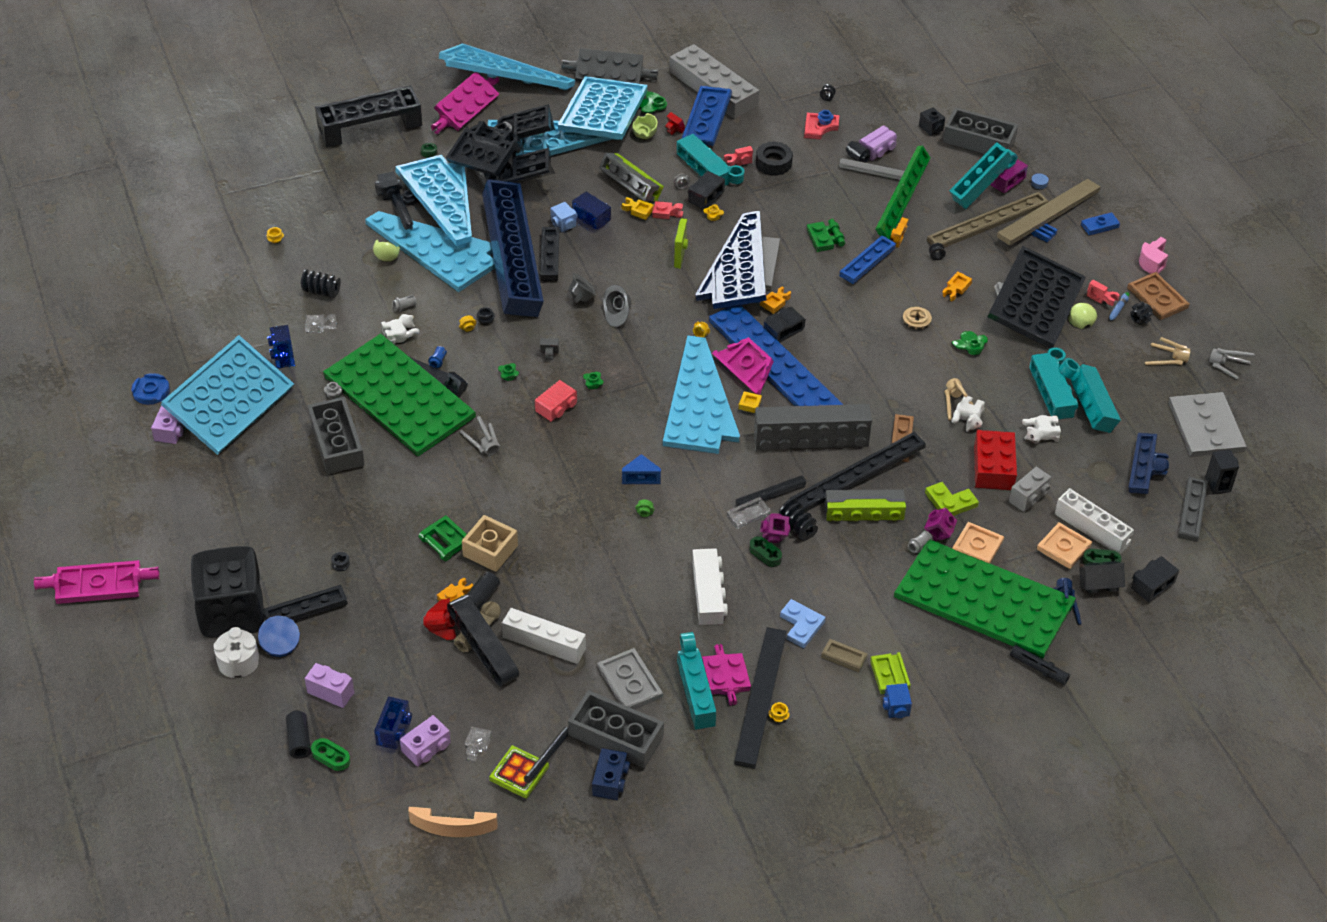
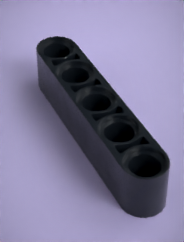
M465 594L447 603L448 613L498 686H503L519 677V670L471 598Z

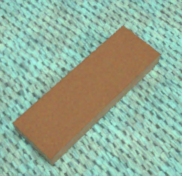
M895 414L892 443L912 433L914 416ZM909 457L905 458L902 461L909 462Z

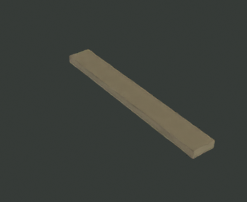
M1086 179L999 231L997 238L1008 245H1012L1098 193L1100 186Z
M1036 192L927 236V241L930 245L941 243L945 248L1027 215L1049 201L1040 192Z

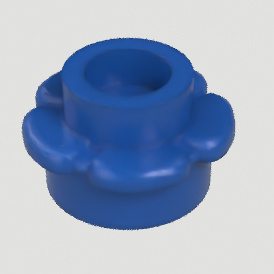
M823 110L818 113L819 123L823 125L830 124L834 118V115L829 110Z

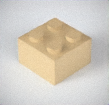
M486 515L482 516L462 540L464 557L495 572L498 571L518 546L517 530Z

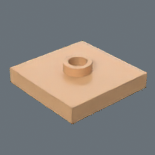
M968 522L952 549L991 563L1004 541V536Z
M1058 522L1037 545V550L1071 569L1084 555V552L1091 547L1092 541Z

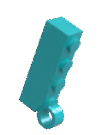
M694 134L677 141L676 154L700 176H703L707 171L712 172L725 179V186L729 182L740 184L744 181L745 171L743 167L738 165L728 166Z
M996 142L949 190L953 200L964 209H967L1005 169H1010L1014 166L1018 156L1010 149H1005Z
M1051 348L1047 353L1032 355L1029 369L1050 415L1057 416L1058 420L1073 418L1076 409H1078V402L1072 395V389L1067 384L1066 377L1059 371V366L1064 362L1066 353L1060 348Z
M1066 358L1059 366V371L1066 378L1071 379V383L1092 428L1111 433L1121 419L1096 367L1084 364L1080 366L1075 360Z
M681 633L680 644L682 650L678 651L677 664L694 728L697 730L715 727L716 708L701 653L696 648L694 633Z

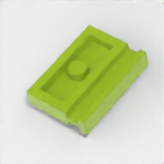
M897 652L896 655H891L890 653L871 656L870 662L880 694H885L886 685L907 683L908 690H910L911 684L900 652Z

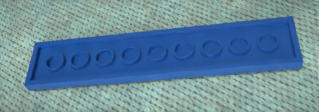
M741 305L730 306L709 316V322L731 344L738 343L749 337L773 359L774 362L767 380L794 406L843 405Z

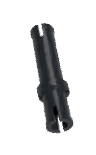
M1017 644L1010 652L1011 657L1043 673L1044 677H1050L1064 686L1070 678L1071 674L1056 667L1055 663L1047 662L1019 647Z

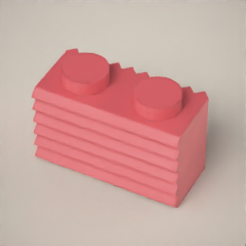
M559 380L535 399L536 413L538 412L550 422L555 418H560L565 410L576 405L577 391Z

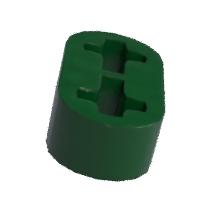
M760 536L750 540L749 550L752 555L769 567H777L781 564L782 552L779 548Z
M1088 549L1084 552L1082 562L1083 564L1111 562V559L1121 562L1122 557L1113 550Z

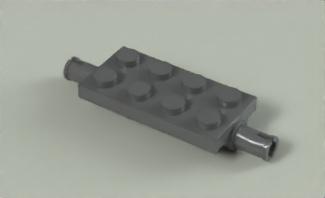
M580 48L577 61L562 60V70L576 71V81H583L585 76L640 84L643 78L658 79V69H645L643 67L644 56L639 54Z

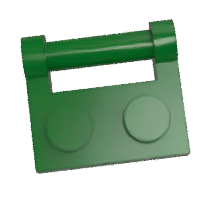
M445 515L422 530L418 537L422 542L428 543L440 554V558L446 562L451 559L453 554L462 549V540L467 534ZM436 534L449 547L445 549L432 535Z

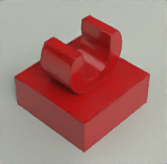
M670 112L666 116L668 119V123L665 125L668 129L667 132L671 135L675 134L676 131L683 133L685 130L683 120Z

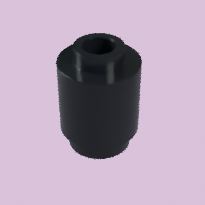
M851 141L847 145L846 152L855 161L866 163L870 159V150L859 142Z

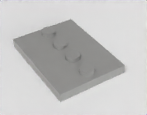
M1223 392L1169 397L1168 403L1190 457L1212 455L1213 452L1231 450L1232 453L1245 452L1247 446Z

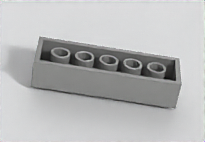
M695 44L670 56V73L696 92L699 91L700 86L731 89L732 95L725 113L736 119L758 106L759 90Z

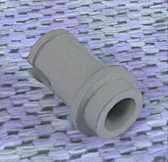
M411 295L400 299L398 297L392 301V305L395 311L398 310L400 312L404 308L416 306L417 302L415 296Z
M923 531L918 537L912 538L908 544L909 550L913 553H920L927 541L932 540L931 534L928 531Z

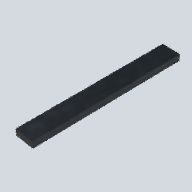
M913 432L789 499L796 498L798 503H801L803 508H806L808 511L825 502L826 490H848L926 448V443Z
M766 628L734 765L756 768L787 635L786 630Z

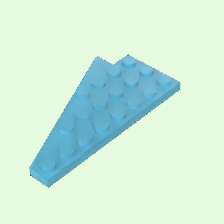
M442 155L395 166V172L456 246L472 242L464 166L448 163Z
M380 211L365 219L366 225L396 247H400V250L458 292L495 269L494 258L490 256L493 254L491 242L472 237V242L456 246L441 228L413 221V229L405 230L400 217Z
M687 336L663 438V446L719 454L722 440L739 442L740 434L706 338Z

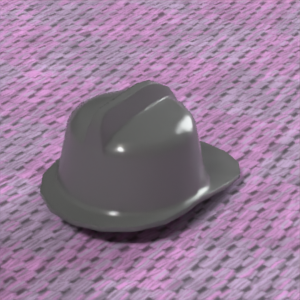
M573 273V281L569 287V292L573 295L574 302L582 301L586 303L593 296H597L594 287L584 277Z
M611 285L603 295L605 316L610 326L619 327L627 320L632 303L630 296L621 286Z

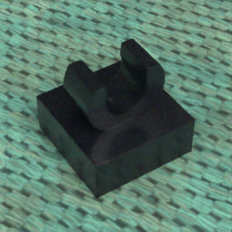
M449 372L444 386L457 397H460L462 391L467 389L468 383L455 372Z

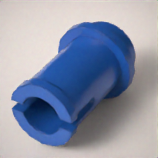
M442 346L436 347L433 356H430L428 359L429 365L440 368L447 350Z

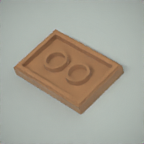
M1157 272L1128 284L1127 288L1141 302L1149 304L1153 314L1160 320L1189 308L1190 303Z

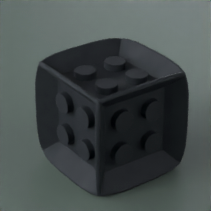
M233 546L205 550L192 555V592L195 599L196 618L201 634L205 637H220L234 627L249 633L258 631L264 622V605L259 567L254 549L249 546Z

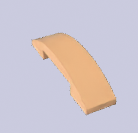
M409 807L408 810L411 824L426 832L441 836H478L492 832L498 827L497 813L475 812L474 819L432 816L431 808Z

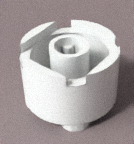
M234 627L222 634L214 643L217 665L220 672L225 676L235 678L234 676L241 675L245 677L254 672L258 667L259 654L257 644L251 633Z

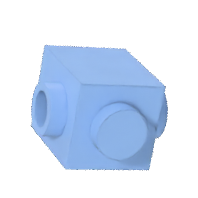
M566 202L550 208L551 222L554 227H559L561 232L576 227L577 213Z

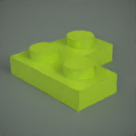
M943 482L926 487L925 494L937 510L947 508L953 516L974 509L979 504V501L970 489L952 495Z

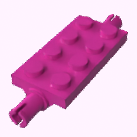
M474 72L436 104L434 109L439 113L440 117L437 122L431 125L432 131L437 128L434 133L439 134L441 130L449 126L459 131L499 96V93L493 88L499 82L498 76L494 80L492 77H488L485 80L478 72Z
M139 560L57 567V573L52 576L34 577L35 590L53 588L55 590L56 604L139 597L141 581L159 580L160 571L158 566L141 568Z

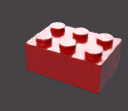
M977 430L974 442L975 488L1011 490L1012 486L1015 485L1017 477L1015 432Z

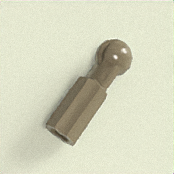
M492 601L486 602L480 611L489 626L501 614L500 606ZM461 632L455 638L454 645L464 653L469 652L472 647Z

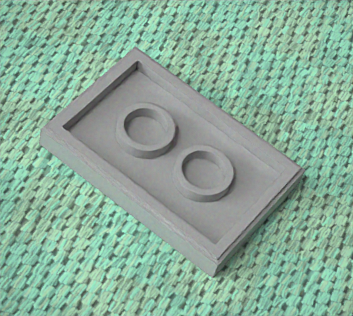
M635 648L597 663L599 671L620 704L636 709L663 697V692Z

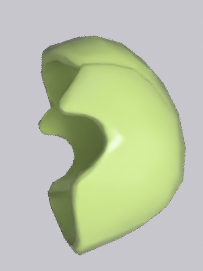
M649 113L644 117L638 116L632 123V131L638 138L649 139L657 132L658 121L655 116Z
M375 241L373 252L378 259L393 261L399 255L400 247H396L389 242Z
M1088 303L1075 304L1068 315L1069 322L1079 329H1084L1087 325L1091 327L1097 319L1096 310Z

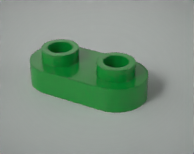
M325 738L317 739L312 743V756L335 771H342L350 765L349 752Z

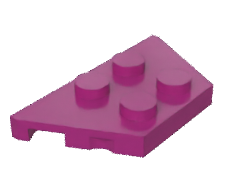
M749 337L738 343L728 345V348L720 352L715 350L712 352L713 356L754 394H761L774 361Z

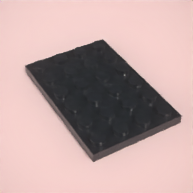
M1022 246L987 317L1051 349L1060 335L1086 276Z

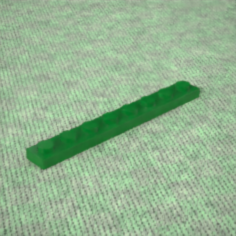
M923 145L917 146L875 228L880 237L884 236L890 240L892 230L896 228L931 158Z

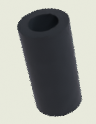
M485 571L466 595L471 598L477 609L480 610L500 585V581L495 574Z
M299 710L292 711L286 716L289 753L291 757L301 759L311 754L307 715Z

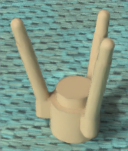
M1161 337V341L1175 348L1151 343V346L1173 352V358L1176 360L1145 362V365L1177 364L1182 366L1183 362L1187 363L1189 360L1190 349L1187 346Z
M957 378L950 379L946 383L947 389L944 391L948 420L952 419L950 396L958 398L961 395L963 397L968 396L960 380Z

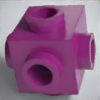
M947 508L933 510L928 516L929 518L924 529L931 534L935 542L951 537L957 519Z
M777 513L768 515L761 522L760 532H763L762 537L770 543H780L790 533L789 517Z

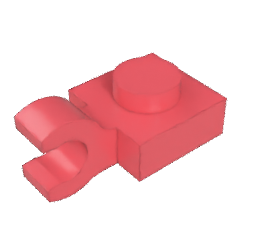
M751 146L735 149L734 154L724 155L723 161L727 162V165L730 167L735 164L738 166L750 164L753 159V149Z
M655 201L652 212L653 218L670 219V216L681 218L683 211L679 210H682L683 204L677 203L672 206V203Z
M1092 280L1089 283L1086 296L1100 304L1105 301L1108 305L1113 306L1115 300H1119L1120 294L1113 291L1108 292V287Z

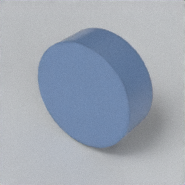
M1035 174L1032 176L1031 185L1036 189H1044L1048 186L1049 179L1044 174Z

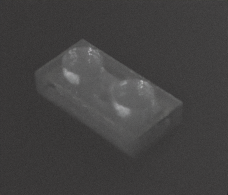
M758 497L727 511L726 517L736 529H739L770 515V509Z

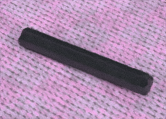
M394 193L392 201L405 230H412L414 223L402 196L399 193L397 195Z
M803 475L737 498L735 504L741 510L804 487L806 479Z

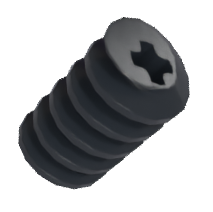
M308 269L303 271L301 277L303 291L316 292L318 295L323 294V296H330L331 298H335L339 293L340 278L335 281V275H331L329 279V275L326 273L322 278V272H318L316 275L313 270L310 274Z
M796 498L789 499L780 508L779 514L789 517L790 529L798 535L800 540H808L817 533L816 519L812 518L810 513H807V509L803 508Z

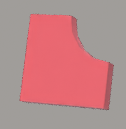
M807 113L804 138L821 140L822 135L826 132L837 131L840 116L834 115L830 124L823 125L819 123L818 113Z

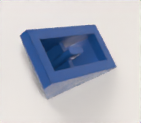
M642 454L622 468V484L661 483V468Z

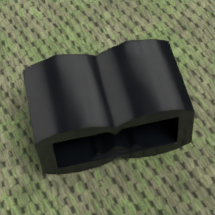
M793 307L782 309L778 314L768 316L764 321L763 327L778 342H782L791 335L801 332L805 328L806 319Z

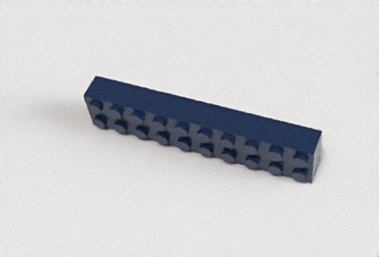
M487 179L482 197L503 313L538 317L544 300L520 183Z

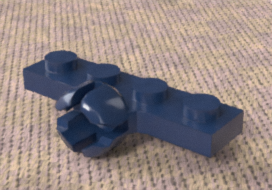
M1138 433L1129 493L1149 494L1152 475L1165 476L1168 473L1166 470L1169 469V461L1167 460L1169 455L1155 452L1157 434Z

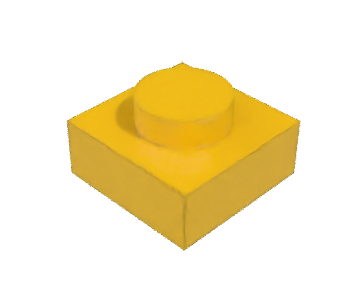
M744 391L739 403V410L755 413V408L759 407L762 401V395Z

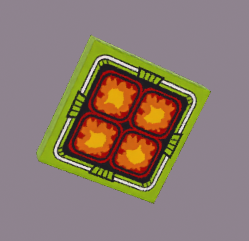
M512 745L489 776V781L527 799L548 770L549 763L547 762L531 783H526L524 776L539 758Z

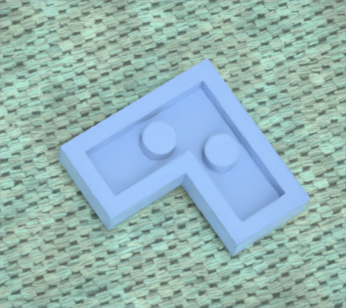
M792 599L780 612L781 618L794 624V627L787 634V640L803 649L822 627L826 619L825 616Z

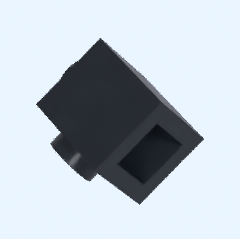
M934 107L920 113L919 126L930 136L944 131L945 117Z

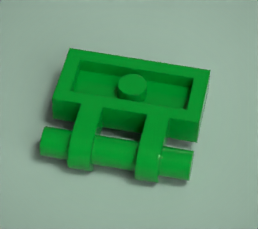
M834 219L828 221V226H825L824 222L807 224L806 230L817 252L833 250L834 244H839L841 247L846 244L844 241L845 237L840 232V226Z

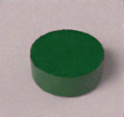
M425 143L421 146V155L425 158L434 157L438 154L437 145L434 143Z

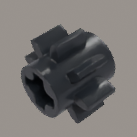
M1141 302L1132 306L1133 310L1130 312V316L1135 323L1141 325L1152 320L1150 316L1153 315V310L1149 304Z

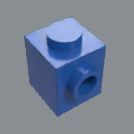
M907 683L886 685L883 708L888 711L889 718L910 716L912 702Z

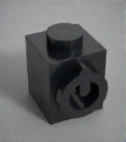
M394 171L377 175L378 181H375V189L378 196L381 195L383 200H389L393 198L392 195L394 193L396 195L400 194V190H402L400 179L397 180Z

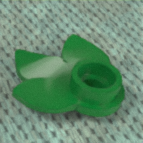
M647 91L646 99L642 100L639 108L644 113L662 111L666 109L667 102L659 94Z
M964 331L961 333V339L954 340L951 343L958 349H967L971 355H978L982 353L988 338L985 335L977 336L972 331Z

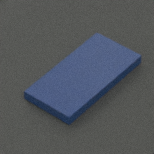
M700 86L682 138L694 134L705 145L714 146L732 95V90Z

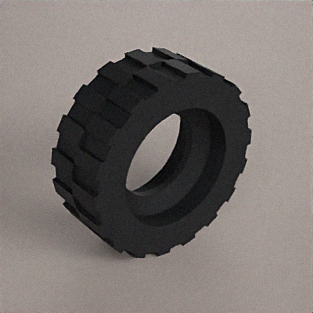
M773 141L758 147L756 151V167L759 171L771 176H778L787 173L792 168L793 151H791L788 145ZM769 156H777L782 158V160L771 161L766 158Z

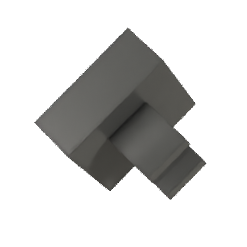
M540 338L541 353H545L546 360H553V353H559V339Z

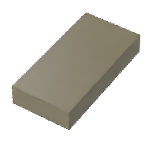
M829 639L821 654V658L859 673L867 659L868 653Z

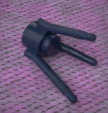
M1069 578L1058 579L1056 587L1053 589L1063 592L1066 599L1069 598V595L1075 597L1072 580ZM1075 600L1073 609L1077 623L1081 625V617Z

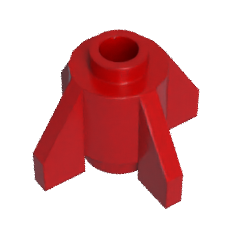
M450 598L441 599L427 611L423 619L425 628L446 640L456 638L455 628L450 629L455 626V622L447 610V603L450 602Z

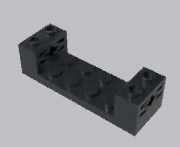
M411 85L315 106L317 127L326 148L342 144L341 128L398 115L401 116L406 129L423 126L421 104Z

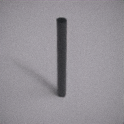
M568 727L562 729L524 776L526 783L532 782L568 737Z

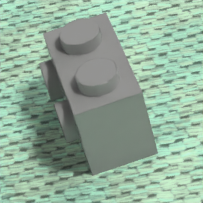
M1036 466L1012 486L1009 502L1025 512L1049 492L1051 476Z

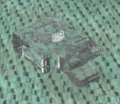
M330 314L326 318L324 315H306V333L324 332L325 328L336 329L338 324L336 322V315Z
M471 726L465 740L466 755H468L466 761L475 763L479 751L486 752L492 737V731Z

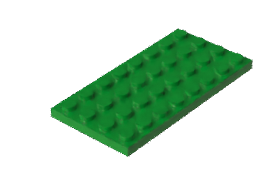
M382 334L377 335L323 371L325 378L341 386L342 392L417 457L476 417V412Z
M928 540L894 592V597L1011 646L1017 644L1019 647L1043 659L1076 600L1075 597L1070 595L1066 599L1063 592L963 554L932 540Z

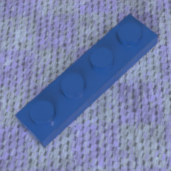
M881 236L841 269L839 276L854 284L895 249L896 243Z

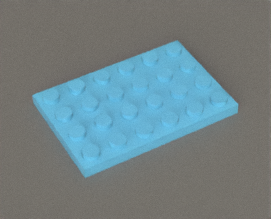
M585 76L559 121L558 130L566 133L573 132L580 133L581 135H594L596 137L622 140L646 95L648 85Z
M238 335L161 402V406L218 455L292 389L294 383Z

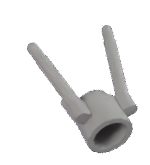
M1214 348L1209 362L1213 363L1212 367L1223 371L1234 379H1238L1237 375L1222 367L1221 364L1225 365L1226 360L1250 364L1251 362L1248 360L1228 356V354L1254 357L1255 354Z
M480 416L477 419L485 434V437L481 440V445L463 430H460V434L478 448L481 454L486 453L490 456L499 451L500 445L492 424H488L490 436Z

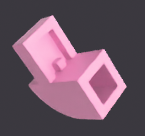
M1160 237L1151 244L1144 242L1139 264L1146 272L1150 274L1157 272L1159 274L1165 268L1168 254L1164 253L1166 239Z

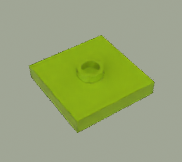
M682 218L677 230L674 252V267L680 269L685 249L687 250L688 247L687 219Z

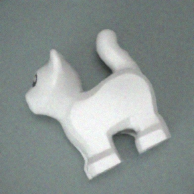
M402 314L399 319L387 323L381 322L384 336H387V339L395 344L404 342L407 338L419 334V329L414 328V316Z
M970 396L963 397L962 401L958 403L951 420L954 424L959 419L967 420L966 432L982 427L983 422L980 417L985 409V402L977 400L975 405L969 404L973 399Z
M1040 415L1035 418L1023 419V425H1034V428L1027 427L1028 432L1024 439L1033 443H1039L1040 440H1054L1058 442L1061 433L1060 426L1055 424L1058 423V417Z

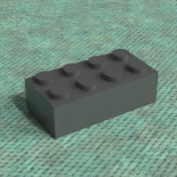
M955 107L945 126L943 142L986 154L996 142L1005 149L1011 150L1016 141L1019 124Z
M345 397L307 405L310 423L326 473L331 474L365 466L363 450Z
M588 690L568 720V736L600 750L604 748L626 752L628 762L645 768L664 737V722Z

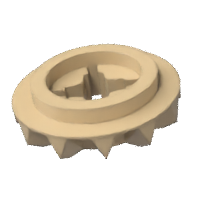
M911 307L903 313L904 324H908L909 328L915 327V330L917 328L924 329L925 326L929 327L932 320L930 312L921 307Z

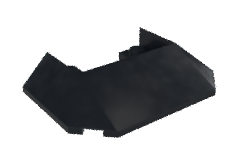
M549 104L502 116L497 120L498 124L494 128L505 131L511 129L519 138L523 147L519 153L513 152L498 177L484 173L486 179L520 183L555 174L551 165V152L549 148L524 154V138L555 130Z

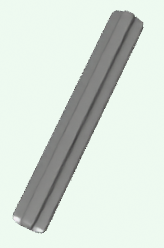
M841 158L839 167L896 180H900L905 172Z

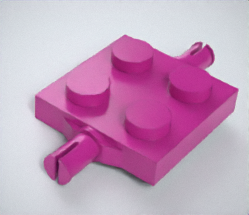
M716 644L714 646L716 655L702 656L711 694L727 695L729 705L732 706V703L736 705L738 701L735 694L750 691L751 689L743 654H725L723 645Z

